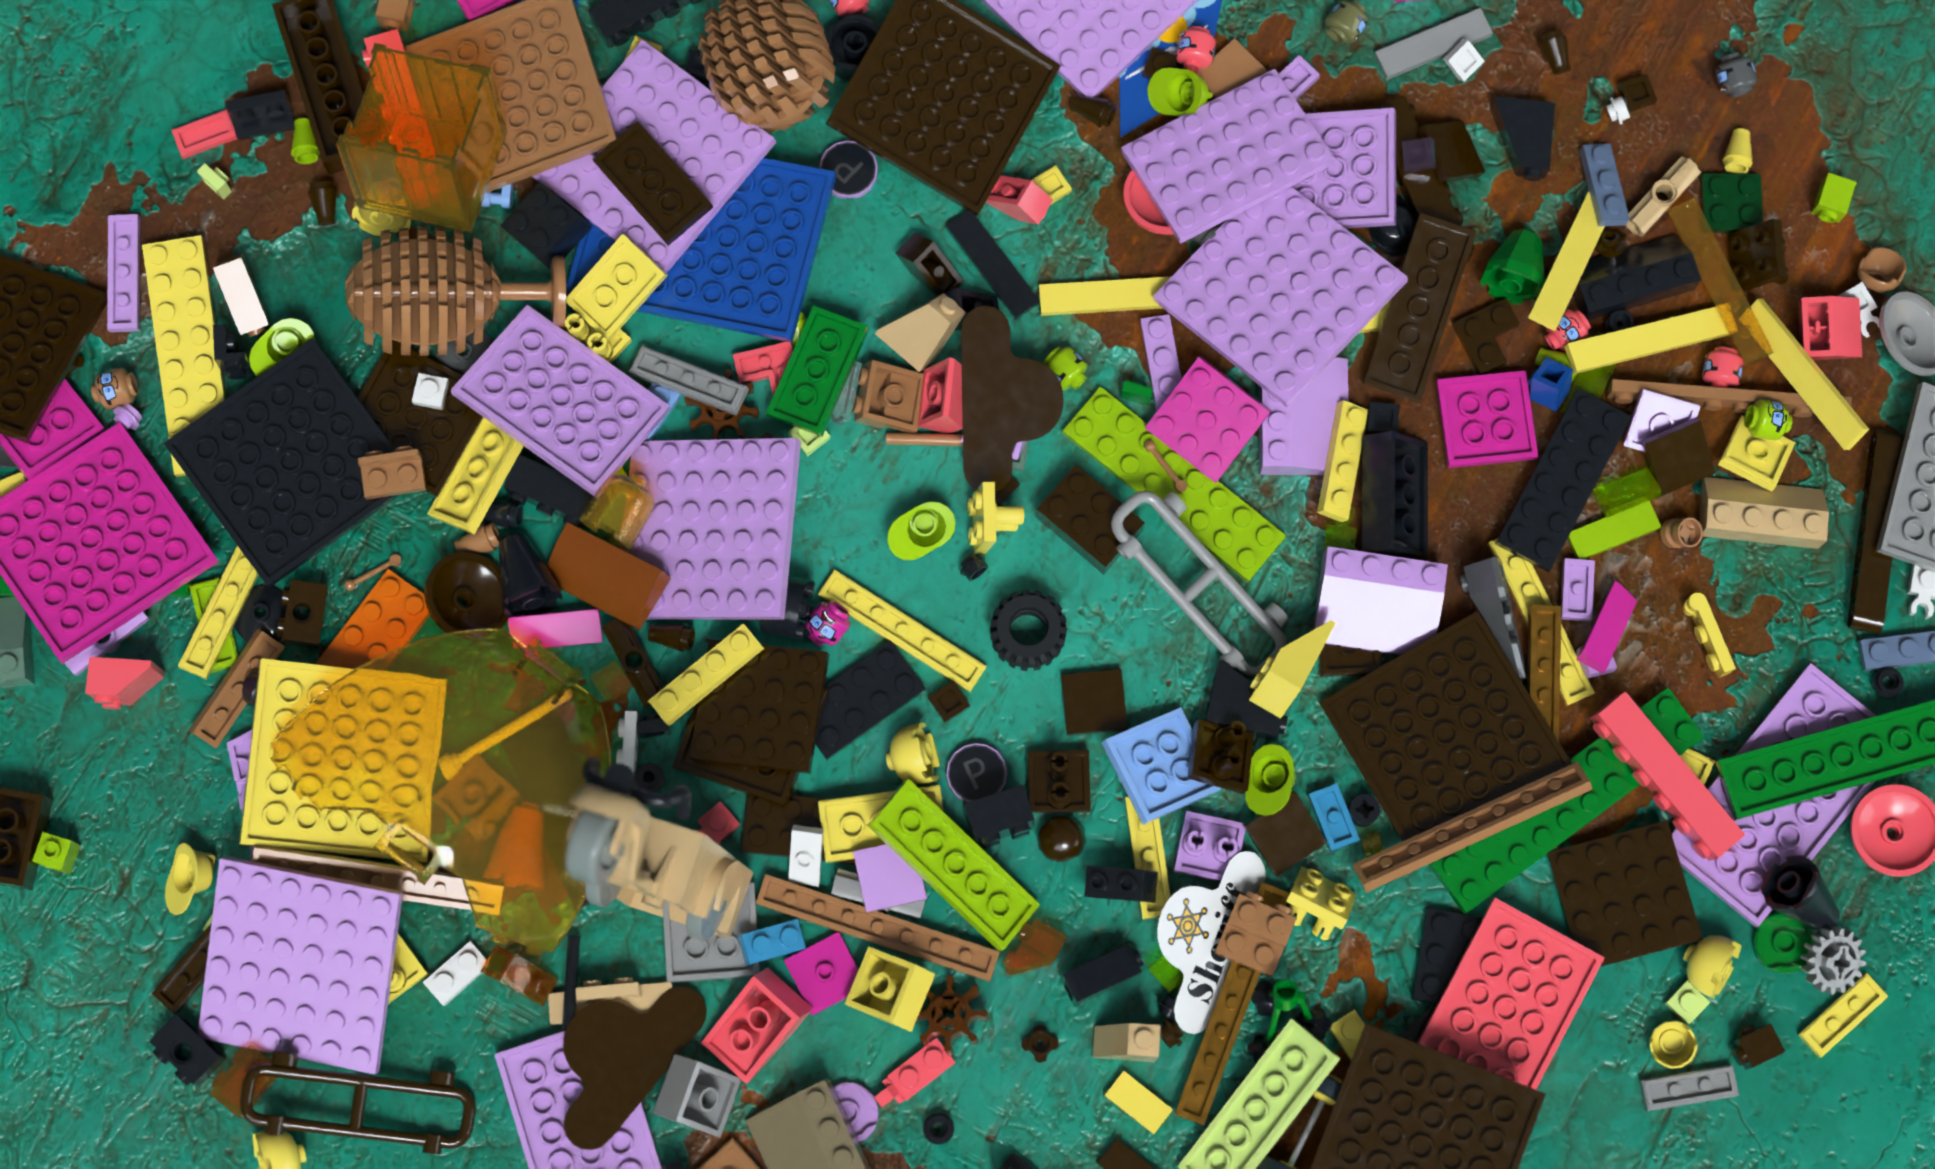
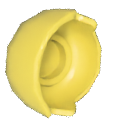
M1676 1020L1664 1021L1653 1029L1649 1039V1047L1653 1058L1659 1064L1667 1068H1682L1693 1060L1697 1052V1040L1688 1025Z

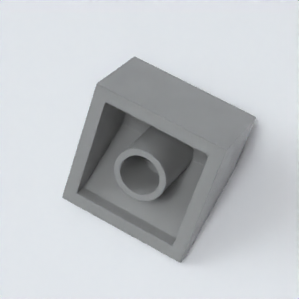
M674 1054L653 1114L721 1138L741 1079L699 1061Z

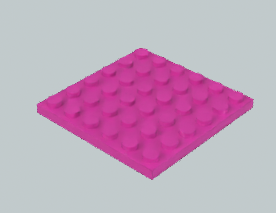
M121 422L0 498V575L62 664L219 562Z

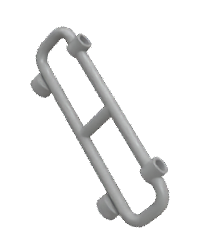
M1139 491L1131 495L1117 508L1112 516V532L1120 542L1116 547L1117 551L1126 560L1129 561L1134 557L1219 649L1223 654L1219 658L1220 662H1224L1231 668H1236L1244 676L1254 679L1266 659L1258 666H1250L1244 660L1243 655L1230 645L1191 601L1217 577L1273 638L1275 649L1269 655L1272 658H1275L1279 650L1287 645L1286 637L1280 629L1289 620L1286 613L1275 603H1271L1262 610L1178 518L1187 509L1179 496L1171 491L1163 499L1149 491ZM1141 503L1151 505L1208 567L1184 592L1174 584L1142 549L1138 540L1129 535L1123 527L1124 519Z

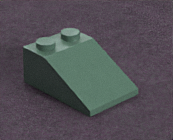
M15 596L0 598V688L33 685L35 681L30 617Z

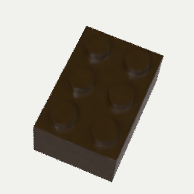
M1075 465L1036 509V518L1103 575L1121 556L1116 549L1120 542L1112 532L1111 521L1113 514L1122 503ZM1131 512L1123 521L1124 529L1134 538H1137L1143 531L1145 522Z
M0 788V885L33 890L38 864L32 862L42 832H46L52 799L41 794Z

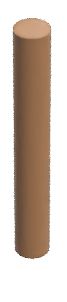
M886 433V445L963 446V442H961L963 434Z

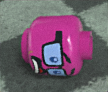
M833 600L830 602H820L805 622L809 631L808 638L818 646L823 644L836 645L850 627L849 612Z

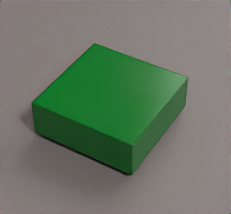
M1126 380L1124 381L1120 398L1149 406L1153 388Z

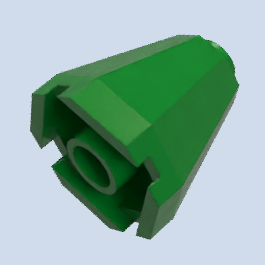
M1531 229L1513 230L1488 261L1480 284L1483 287L1485 284L1489 286L1488 293L1492 297L1500 300L1507 298L1508 302L1514 305L1523 304L1524 299L1530 298L1531 301L1533 298L1538 297L1545 282L1542 240Z

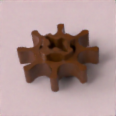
M727 369L725 370V378L731 380L733 377L732 372ZM748 383L746 385L749 388L747 395L754 393L753 384ZM685 397L686 406H695L701 410L700 417L690 422L691 430L696 431L702 425H710L714 428L712 440L719 439L720 433L724 429L729 428L737 433L739 439H744L745 433L738 426L739 420L744 416H751L755 419L759 417L758 408H748L742 404L737 416L725 411L719 412L715 407Z
M947 976L946 991L941 995H934L928 991L926 998L930 1000V1006L925 1011L919 1013L916 1022L922 1020L929 1022V1029L919 1037L924 1046H927L934 1037H943L946 1040L944 1050L948 1056H951L954 1053L953 1042L958 1037H967L972 1045L976 1046L979 1040L975 1034L970 1032V1025L976 1020L988 1021L990 1017L985 1009L975 1011L970 1008L972 1000L980 995L976 985H973L966 994L959 995L954 992L956 984L954 978ZM949 1012L950 1014H955V1017L953 1019L945 1018L944 1015Z

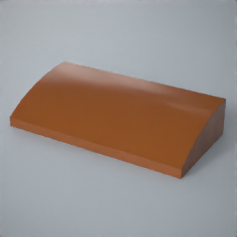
M568 522L562 530L547 564L548 570L561 590L638 630L642 628L671 579L663 570Z

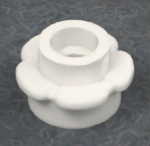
M1622 96L1615 99L1610 97L1611 104L1606 105L1612 122L1618 120L1619 124H1623V120L1630 118Z

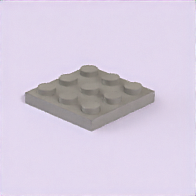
M755 883L749 884L730 940L714 934L705 941L689 936L685 924L670 920L669 902H664L663 922L667 982L678 983L753 977L760 972V962L746 966L738 936L758 930Z

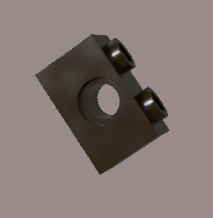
M291 579L290 588L284 587L281 605L287 606L285 617H279L277 635H282V644L319 649L328 585ZM299 607H304L310 611L311 615L307 620L299 621L293 616V612Z

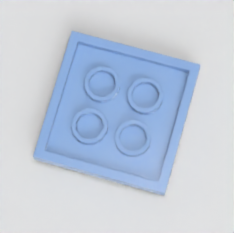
M1181 707L1107 738L1102 742L1143 825L1217 793L1222 789L1187 778L1193 730Z

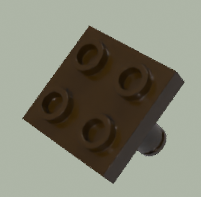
M1770 219L1728 234L1732 288L1734 292L1742 293L1771 282L1779 285L1787 282L1789 274H1786L1788 268L1785 266L1784 256L1786 246L1783 245L1786 242L1782 235L1781 220Z
M1203 719L1196 720L1193 725L1187 778L1244 794L1248 791L1254 734L1247 733L1246 726L1240 721H1234L1227 727Z
M1089 750L1028 751V798L1032 813H1090Z

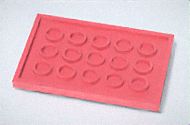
M1492 898L1417 1043L1537 1089L1605 957L1503 901Z

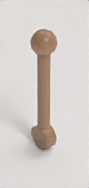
M1151 440L1146 441L1144 444L1145 450L1153 454L1174 481L1175 490L1179 493L1185 492L1187 483L1184 480H1179L1155 449V442Z
M398 554L391 555L386 563L354 580H346L344 588L352 591L357 584L391 566H400L402 563L401 557Z

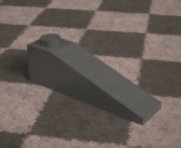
M1496 556L1464 566L1465 574L1460 575L1463 591L1470 593V597L1521 680L1527 679L1502 560Z

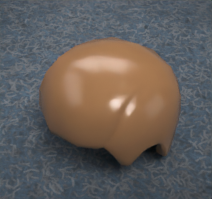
M1875 247L1869 251L1865 258L1861 259L1857 268V275L1860 282H1863L1868 289L1883 293L1894 290L1901 283L1907 266L1905 259L1898 252L1889 248Z

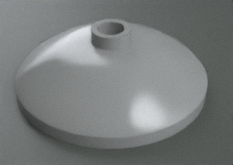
M1905 291L1892 295L1882 305L1879 317L1880 334L1887 351L1901 367L1919 376L1934 375L1935 307L1922 296Z

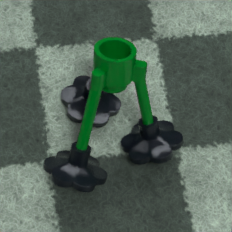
M1276 979L1274 983L1269 981L1259 983L1258 990L1253 992L1251 1001L1257 1006L1256 1009L1259 1015L1263 1017L1271 1015L1272 1018L1268 1034L1265 1036L1256 1035L1253 1042L1248 1044L1247 1051L1253 1055L1254 1062L1257 1063L1276 1039L1274 1035L1279 1017L1282 1016L1284 1011L1293 1009L1297 1004L1300 1005L1302 1011L1299 1013V1019L1296 1021L1318 1040L1322 1041L1325 1039L1326 1032L1332 1027L1331 1020L1326 1017L1325 1011L1321 1008L1309 1010L1305 1001V993L1299 992L1297 985L1293 981Z

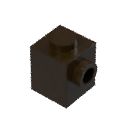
M1754 1024L1738 1031L1739 1038L1731 1042L1734 1047L1731 1050L1733 1057L1739 1066H1744L1745 1070L1754 1068L1786 1052L1772 1024L1758 1029L1755 1028Z

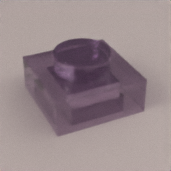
M1428 137L1402 142L1405 172L1410 173L1436 168L1433 138Z

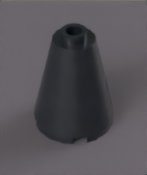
M519 532L506 534L499 543L502 608L507 617H516V614H525V616L539 615L554 609L557 606L556 600L558 598L562 600L563 598L561 589L533 544L525 534H520Z
M1802 855L1788 856L1785 858L1787 861L1779 866L1775 863L1764 876L1761 885V893L1764 895L1765 903L1772 910L1821 932L1823 927L1832 929L1839 921L1840 912L1817 866L1810 859Z

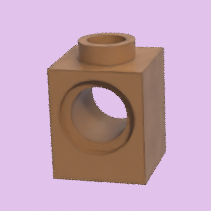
M379 0L375 14L379 25L386 31L394 29L409 31L416 0Z

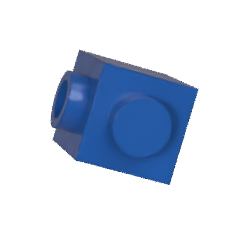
M1546 357L1538 370L1535 369L1530 376L1528 386L1531 387L1530 400L1557 411L1570 392L1573 369Z

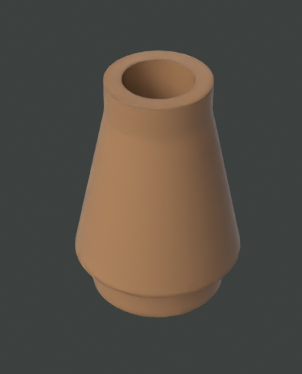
M493 522L489 524L482 523L475 535L468 533L455 541L454 544L457 553L470 552L479 554L495 551L496 547L499 546L501 536Z

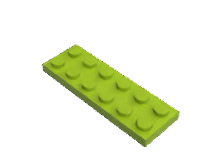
M910 779L903 781L867 824L878 837L998 951L1005 950L1040 906L1023 887Z

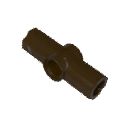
M615 618L603 626L602 630L644 708L652 706L648 700L664 687L632 627ZM639 655L643 658V662L638 668L627 666V661L631 656Z

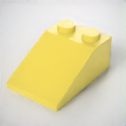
M1330 620L1282 647L1275 658L1268 656L1250 685L1254 691L1249 701L1281 719L1302 689L1336 623Z

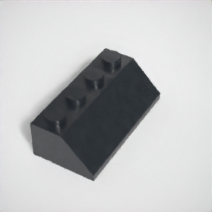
M1675 234L1626 248L1616 257L1599 256L1589 259L1573 293V297L1578 310L1589 321L1609 315L1613 311L1627 310L1693 291L1702 279L1693 253Z
M1394 431L1362 436V551L1416 560L1428 559V442Z

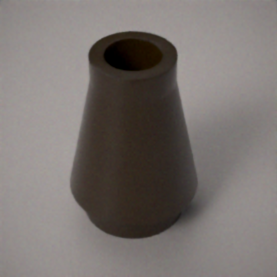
M1555 30L1540 36L1541 44L1538 46L1551 66L1554 75L1570 71L1567 36H1563L1562 30Z
M1076 94L1071 103V111L1080 114L1098 127H1109L1116 113V105L1112 104L1109 99Z
M320 181L311 183L308 195L318 220V226L336 224L337 188H334V182Z
M686 622L651 624L648 631L649 642H655L679 652L691 650L695 640V628L688 626Z

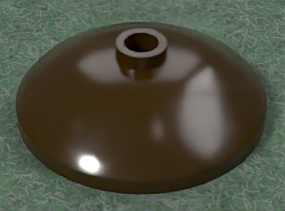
M458 552L441 559L429 572L424 588L425 603L432 619L444 632L460 640L479 641L491 637L505 625L509 617L505 615L502 608L500 569L492 561L479 554ZM457 598L463 601L464 607L458 604Z

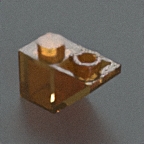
M1036 918L1031 925L1026 922L1017 938L1022 941L1018 950L1014 951L1011 949L1002 965L1007 968L1004 975L1008 978H1013L1051 967L1068 936Z
M495 945L480 971L541 1006H544L548 995L559 980L498 945Z

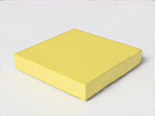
M1741 415L1718 465L1772 492L1780 479L1796 442L1784 436L1777 441L1753 437L1748 428L1745 427L1744 416Z

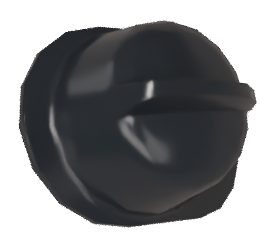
M1396 193V225L1367 228L1378 249L1385 254L1393 256L1403 255L1406 253L1415 221L1404 199Z

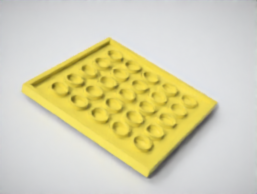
M261 658L239 844L427 863L446 680Z

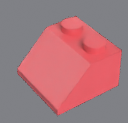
M949 357L924 369L918 427L947 434L963 429L962 364L956 359Z
M89 657L85 693L93 698L95 703L102 704V708L120 710L121 705L131 706L164 678L165 671L151 660Z

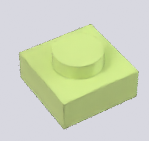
M204 163L197 170L202 181L223 200L232 192L226 183L229 178L219 168L216 167L212 170Z
M793 427L788 431V435L791 438H797L801 441L800 449L807 457L831 439L826 430L823 437L797 427Z
M1685 981L1664 1004L1686 1025H1690L1710 1001L1693 988L1688 981Z

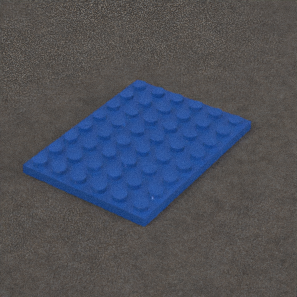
M763 158L667 272L668 276L636 312L793 342L837 177L835 171ZM586 218L585 221L592 229L578 243L566 285V297L615 243L613 239Z

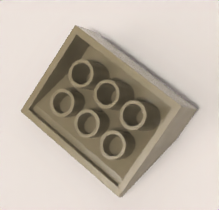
M824 1079L745 1120L767 1169H871L831 1080Z

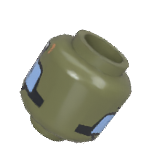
M1346 0L1339 1L1325 18V26L1327 28L1325 31L1329 38L1338 44L1353 43L1357 40L1368 25L1365 7L1355 0L1351 2Z

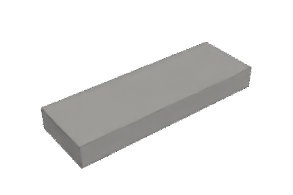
M1733 1065L1640 1081L1646 1112L1739 1096Z

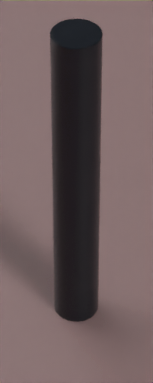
M574 935L568 936L563 1029L567 1028L576 1013L580 937Z

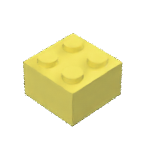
M868 946L845 1005L912 1032L935 974L916 964Z

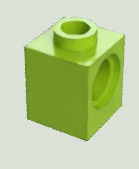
M1828 172L1820 183L1811 214L1817 215L1820 220L1827 223H1839L1847 214L1857 182Z
M42 832L32 862L71 875L81 845L71 840Z

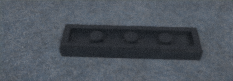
M971 210L966 211L946 225L948 232L1015 320L1040 303V300Z

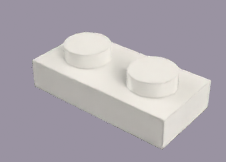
M625 711V718L619 719L618 737L623 738V748L617 749L616 763L627 765L635 775L639 738L637 722H640V716L637 711Z
M469 941L423 983L443 1006H446L486 971L491 964L476 946Z

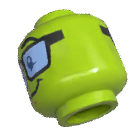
M1057 347L1043 362L1058 377L1063 391L1071 387L1077 390L1087 379L1084 373L1088 365L1071 347L1063 349Z
M1759 399L1753 405L1748 406L1744 417V424L1753 437L1777 441L1785 432L1788 433L1790 431L1792 416L1789 415L1788 408L1784 403Z

